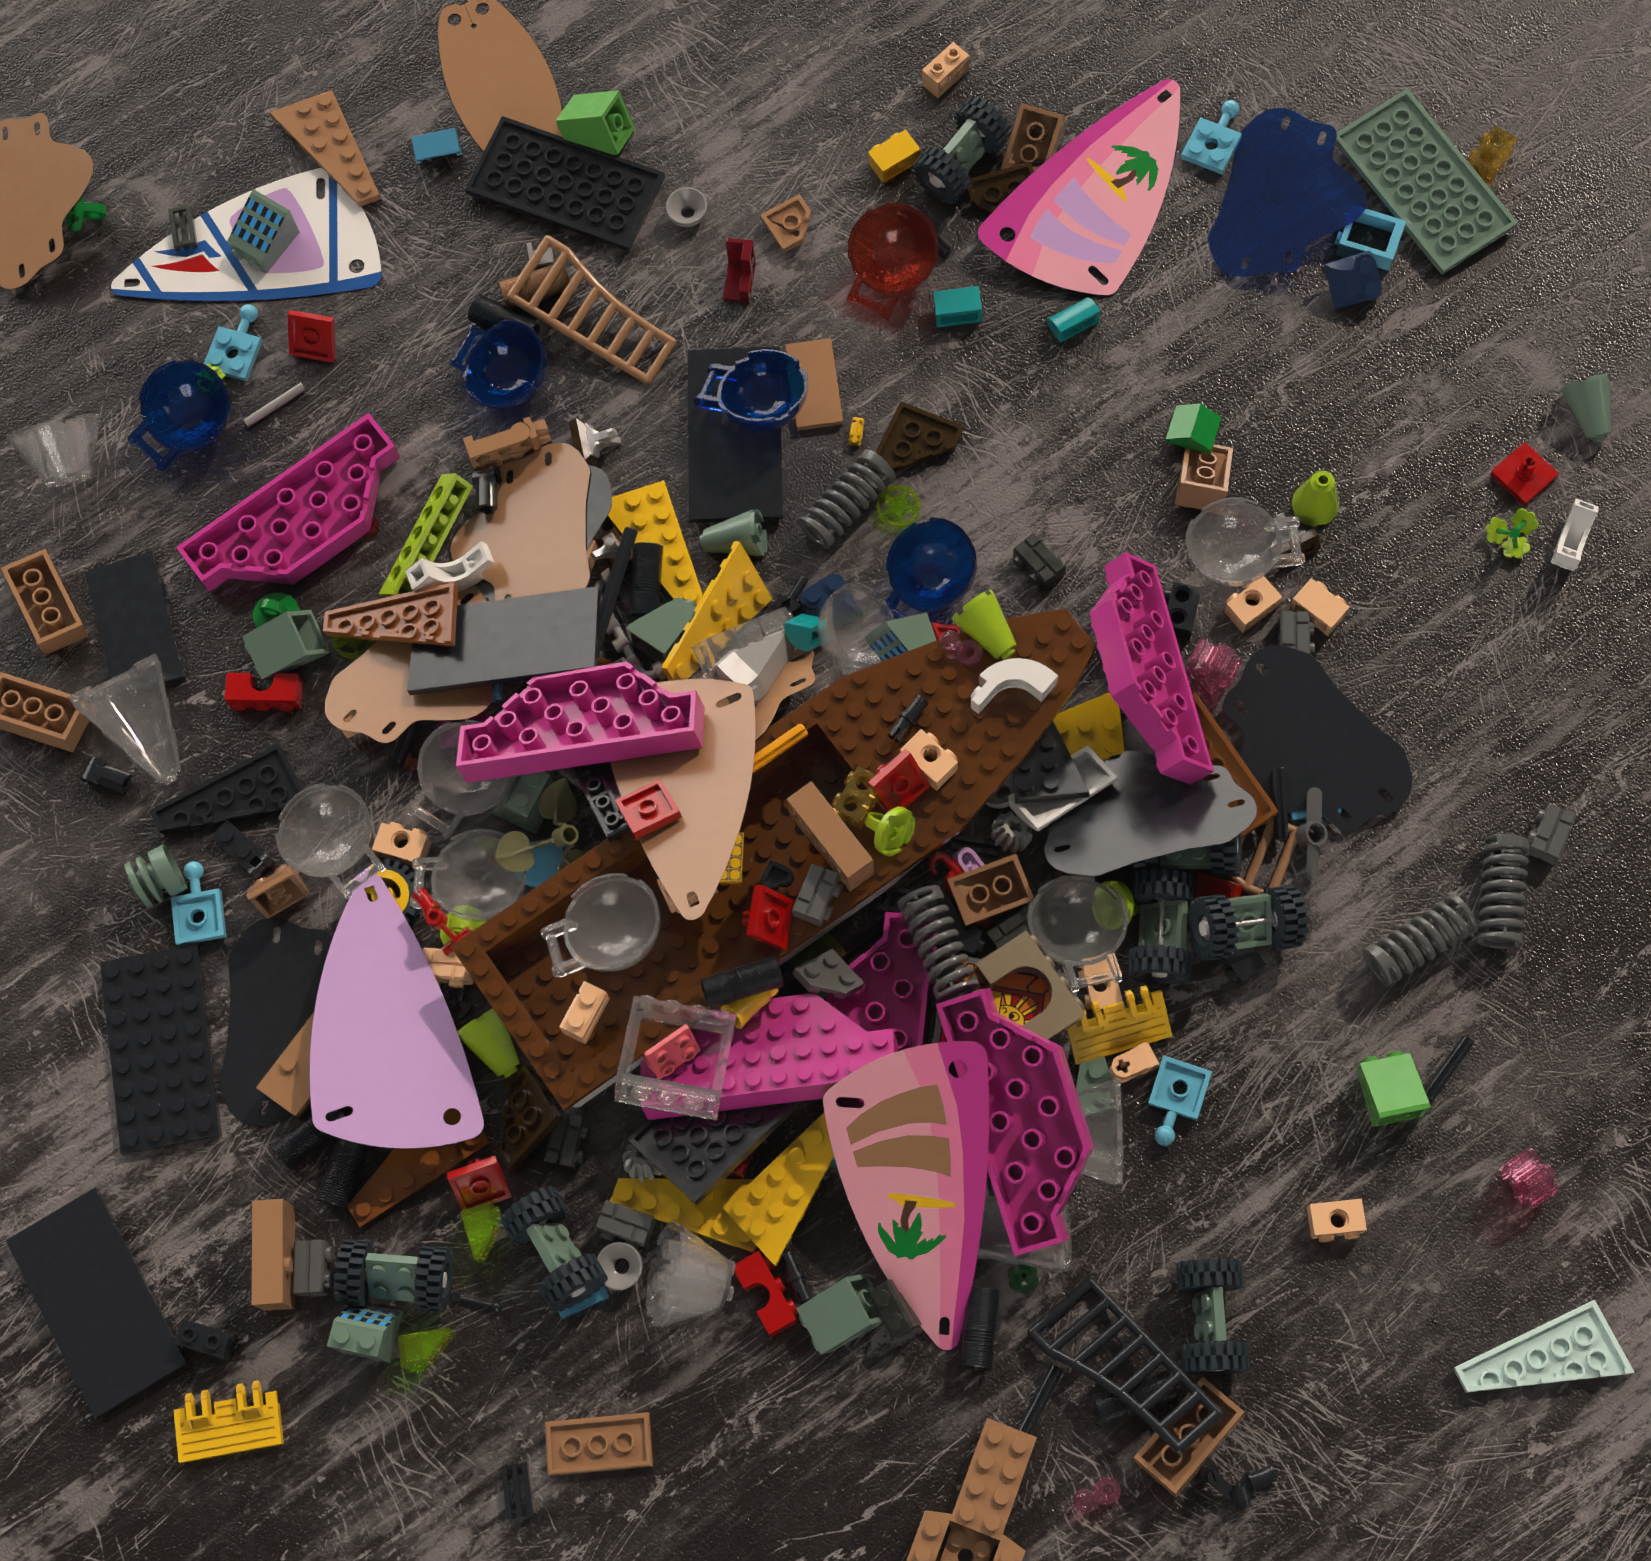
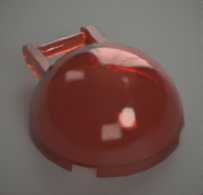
M888 202L885 205L869 209L857 220L848 240V259L850 260L853 272L857 276L848 294V302L853 303L855 301L882 314V318L889 320L900 296L916 290L929 278L938 259L939 244L936 231L931 221L923 212L911 205ZM862 284L875 292L890 295L891 298L887 306L859 294L858 292Z

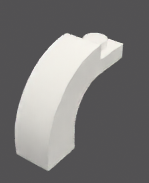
M1575 499L1557 542L1551 563L1571 571L1577 569L1586 539L1598 514V506Z
M479 542L464 556L455 561L434 563L421 558L405 572L414 591L454 582L458 586V592L483 580L482 572L492 565L494 560L488 545L484 542Z
M1014 658L1000 661L988 667L979 675V684L981 686H978L970 696L972 698L971 708L979 714L998 692L1007 688L1026 690L1042 702L1057 685L1058 675L1045 665L1029 659Z

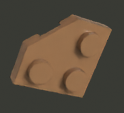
M800 194L760 215L762 222L783 254L804 242L810 222L811 210Z

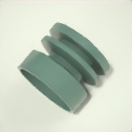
M164 844L148 852L149 864L140 856L135 858L138 868L132 861L124 864L128 881L133 891L147 908L155 906L153 896L159 903L164 901L162 889H165L171 896L187 889V884L176 861Z

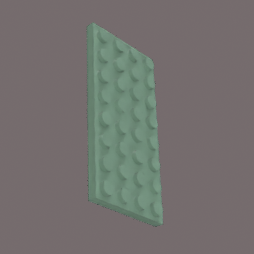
M1408 88L1333 135L1332 140L1394 217L1406 221L1404 229L1441 275L1517 227L1518 222Z

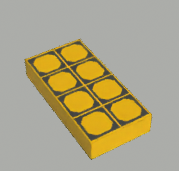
M744 833L738 834L732 854L719 883L742 884Z

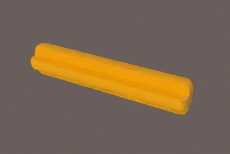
M798 724L754 754L753 773L807 737L808 732L802 724Z

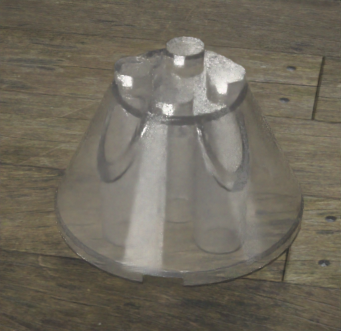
M99 413L75 416V418L65 420V423H63V419H57L12 431V435L8 433L6 437L41 481L46 484L47 488L66 486L71 482L91 479L90 474L92 472L101 417Z
M668 1223L657 1240L656 1244L661 1246L657 1258H651L646 1287L647 1316L653 1318L650 1324L659 1328L722 1309L726 1301L730 1302L734 1294V1288L730 1285L731 1277L735 1271V1262L726 1258L680 1223Z

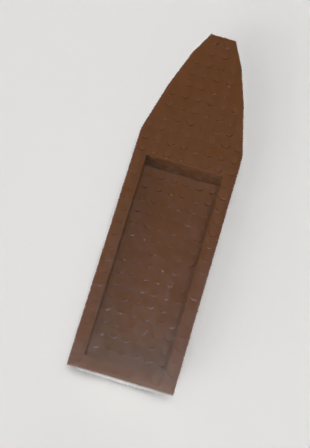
M1065 608L1006 619L1017 644L1014 648L1016 652L1008 659L1021 658L1033 660L1045 665L1058 675L1057 685L1042 702L1026 690L1007 688L998 692L979 714L971 708L972 698L970 696L978 686H981L979 684V675L988 667L1003 661V659H995L968 634L961 632L843 676L767 728L755 740V754L798 724H802L806 728L808 736L752 774L747 805L739 833H744L742 884L719 883L717 886L718 892L714 893V897L710 900L701 917L695 920H687L677 911L671 913L658 886V875L652 867L639 838L635 839L632 832L629 831L610 842L607 838L450 946L562 1109L566 1111L572 1106L575 1108L581 1107L639 1066L647 1050L683 1025L687 1024L690 1029L697 1025L710 1011L701 989L700 979L745 964L747 965V963L757 962V960L759 961L772 955L775 956L778 965H782L887 891L926 856L958 835L1029 754L1072 695L1096 649V644L1070 612ZM918 694L922 696L920 700L922 701L925 698L929 705L926 706L918 717L916 726L910 728L900 744L896 743V738L894 737L892 740L887 733L899 720L901 711H905L914 699V696ZM922 729L926 734L928 732L933 734L939 741L938 745L944 750L949 749L956 755L958 770L937 791L930 786L906 807V809L913 813L911 815L915 818L913 835L906 845L903 843L899 847L902 850L898 854L885 856L875 848V831L865 825L869 812H877L884 815L887 813L868 782L876 775V770L879 766L888 765L900 754V749ZM929 754L924 759L928 762H934L937 760V757ZM812 781L873 859L874 875L850 892L843 884L839 897H833L830 906L834 907L829 921L824 920L822 926L796 918L792 913L787 949L778 950L746 935L748 927L743 925L742 918H749V916H743V912L751 910L754 886L762 885L761 877L771 859L792 870L794 874L792 885L786 888L779 887L776 892L793 899L794 904L811 864L833 871L789 815L787 798ZM699 901L691 904V907L700 904ZM584 981L604 990L610 998L586 1044L565 1035L559 1027L576 995L580 994L579 989Z

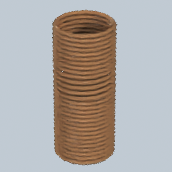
M553 265L534 270L517 296L529 302ZM565 265L544 296L545 298L563 292L570 282ZM519 275L499 281L506 306L510 309L516 307V305L508 301L506 296Z

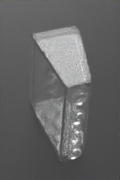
M648 995L634 996L615 1081L614 1101L717 1120L737 1015L723 1009L714 1011L706 1009L701 1005H682L675 1000H655ZM641 1019L678 1026L687 1024L689 1028L723 1034L713 1088L708 1089L631 1074Z

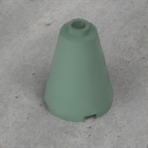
M1607 374L1586 377L1587 380L1581 382L1577 380L1561 388L1562 394L1587 440H1593V443L1607 440V435L1611 434L1610 379Z
M752 509L704 529L703 534L700 535L701 547L705 548L708 553L730 554L733 542L738 541L742 544L748 556H764V553L767 552L766 529L762 530L760 524L764 522L761 512L758 509Z

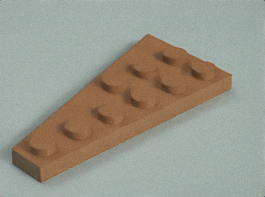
M332 90L270 112L271 118L283 127V130L297 141L298 145L327 172L332 180H335L342 187V190L359 207L380 200L377 188Z

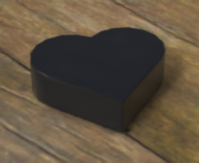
M772 859L761 877V884L774 891L778 890L779 887H789L794 881L792 870Z

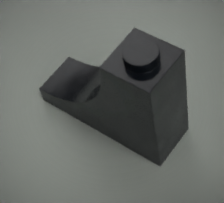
M942 867L936 885L941 888L944 898L934 907L939 905L948 906V913L938 919L951 917L954 923L949 928L938 932V934L956 929L959 935L953 941L937 947L941 948L959 941L963 943L964 948L957 954H966L968 957L975 958L977 953H982L986 942L985 939H982L983 931L972 925H964L961 915L954 907L950 894L945 889V878L949 870L946 867Z

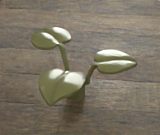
M566 778L548 785L541 793L538 801L541 816L545 819H553V824L560 828L553 831L551 839L529 846L527 836L519 831L505 834L500 839L495 854L496 862L503 869L514 873L530 869L535 862V857L531 850L551 843L560 848L566 847L561 855L564 861L558 865L557 873L585 854L578 849L570 850L578 840V831L574 826L567 825L566 822L571 821L575 817L577 804Z

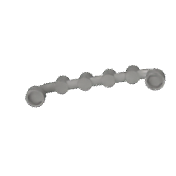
M609 568L601 572L602 578L594 586H598L601 591L600 603L603 597L602 590L606 587L611 572ZM612 613L607 634L609 636L614 634L616 640L612 644L619 654L624 652L626 662L633 665L641 674L644 673L652 680L658 677L661 681L666 679L667 677L661 669L663 665L661 660L652 664L653 670L646 671L643 669L639 658L633 651L629 640Z

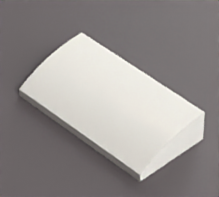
M1088 745L1071 756L1089 790L1090 797L1118 780L1114 772ZM1014 793L1008 796L1010 808L1036 831H1040L1089 799L1076 798L1015 804Z

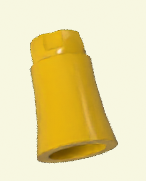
M778 989L756 994V996L744 998L720 1008L734 1026L742 1029L750 1018L776 995Z

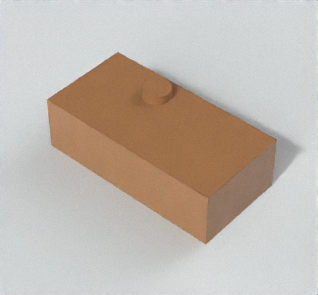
M46 549L1 568L44 656L88 637Z
M0 672V729L73 753L94 713L88 701L84 698Z
M812 781L787 798L789 815L832 870L840 875V880L849 892L874 875L873 859Z
M314 1013L256 1087L301 1121L311 1111L310 1047Z
M284 1199L252 1201V1305L264 1311L295 1309V1294L292 1293L295 1206Z
M1204 1377L1198 1381L1197 1385L1223 1410V1417L1182 1454L1175 1453L1155 1432L1134 1457L1135 1462L1175 1498H1177L1244 1418V1411ZM1189 1392L1180 1403H1182L1191 1393ZM1198 1402L1168 1430L1178 1440H1181L1210 1412Z

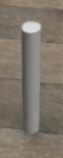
M300 382L243 419L247 427H250L306 390Z

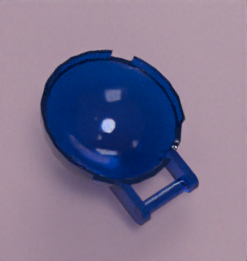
M499 320L501 324L489 328L488 332L470 324L468 327L469 332L453 359L450 358L448 362L450 366L464 373L463 380L465 385L462 386L469 397L478 404L494 410L513 409L528 403L542 388L547 375V353L541 339L531 327L516 320ZM477 335L480 336L481 338L476 342V344L471 349L466 364H461L466 354L468 353L470 347L472 346L474 340L476 339Z
M773 349L747 352L748 356L736 361L733 367L715 363L709 365L707 369L708 376L702 390L694 399L695 405L704 409L724 412L733 423L741 428L757 432L779 429L791 422L799 414L806 401L808 393L807 372L799 365L797 358L786 352ZM716 378H720L717 397L710 396Z
M189 359V361L178 362L173 360L159 366L149 375L142 386L138 400L140 401V413L143 421L133 430L127 440L131 444H136L157 464L156 468L161 472L167 469L181 452L197 451L209 446L220 437L230 418L231 402L225 383L213 369L195 360ZM147 431L157 442L170 449L163 457L142 438Z
M929 518V521L919 524L916 522L912 523L897 536L888 552L885 568L888 571L893 591L882 606L881 614L886 617L891 616L894 619L908 617L896 609L901 600L908 607L923 613L927 612L931 623L938 611L954 606L967 595L976 578L978 567L977 553L973 542L960 526L947 519Z

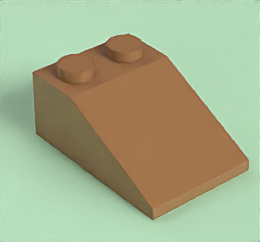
M1021 103L1001 170L1023 162L1031 161L1033 163L1041 159H1046V162L1056 153L1061 141L1067 117ZM1042 164L1033 165L1032 167H1033L1034 172H1035Z
M1214 444L1211 454L1185 448L1175 504L1208 512L1222 513L1228 492L1233 448Z
M1016 854L947 879L965 926L1007 914L1025 905H1030L1035 900Z
M289 864L288 866H280L274 871V874L267 878L264 877L256 880L253 886L248 888L246 896L268 919L310 893L297 870L292 864Z

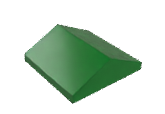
M1202 404L1177 405L1165 442L1211 454L1222 417Z

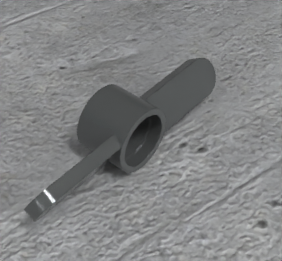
M1316 787L1309 789L1307 792L1306 823L1300 825L1295 834L1298 844L1307 848L1306 873L1310 881H1315L1318 878L1319 845H1322L1327 839V829L1321 823L1322 792ZM1309 827H1310V828L1313 830V832H1314V835H1315L1314 842L1309 838V835H1308Z

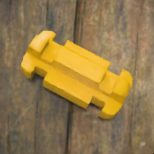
M854 417L852 419L849 434V444L851 446L861 445L864 429L863 418Z

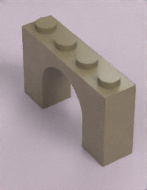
M1024 931L977 962L974 970L987 988H992L1017 972H1029L1041 978L1049 991V1004L1043 1012L1022 1026L1051 1041L1082 1020L1085 1016V1007L1078 997L1074 998L1072 996L1067 980L1063 976L1059 977L1054 969L1056 967L1052 959L1048 955H1043L1039 949L1041 945L1038 939L1033 934L1030 936L1027 931Z

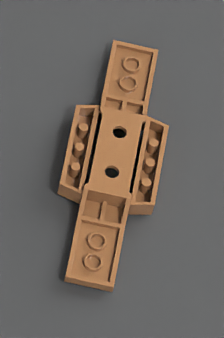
M987 1418L953 1513L924 1511L907 1561H936L948 1525L951 1527V1532L940 1561H958V1553L962 1549H969L973 1553V1561H989L993 1547L998 1545L993 1561H1022L1025 1550L1003 1535L1037 1437Z

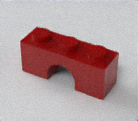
M227 673L224 700L234 710L243 711L246 708H255L259 711H268L269 708H278L282 711H292L293 708L301 709L303 680L298 674L274 673L271 687L264 691H257V681L251 673Z
M757 1251L732 1265L746 1292L757 1286L764 1287L769 1291L770 1300L768 1304L757 1311V1314L770 1337L798 1322L795 1315L799 1313L792 1299L787 1302L782 1293L786 1289L779 1277L773 1278L770 1270L774 1267L766 1255L761 1256L760 1252Z

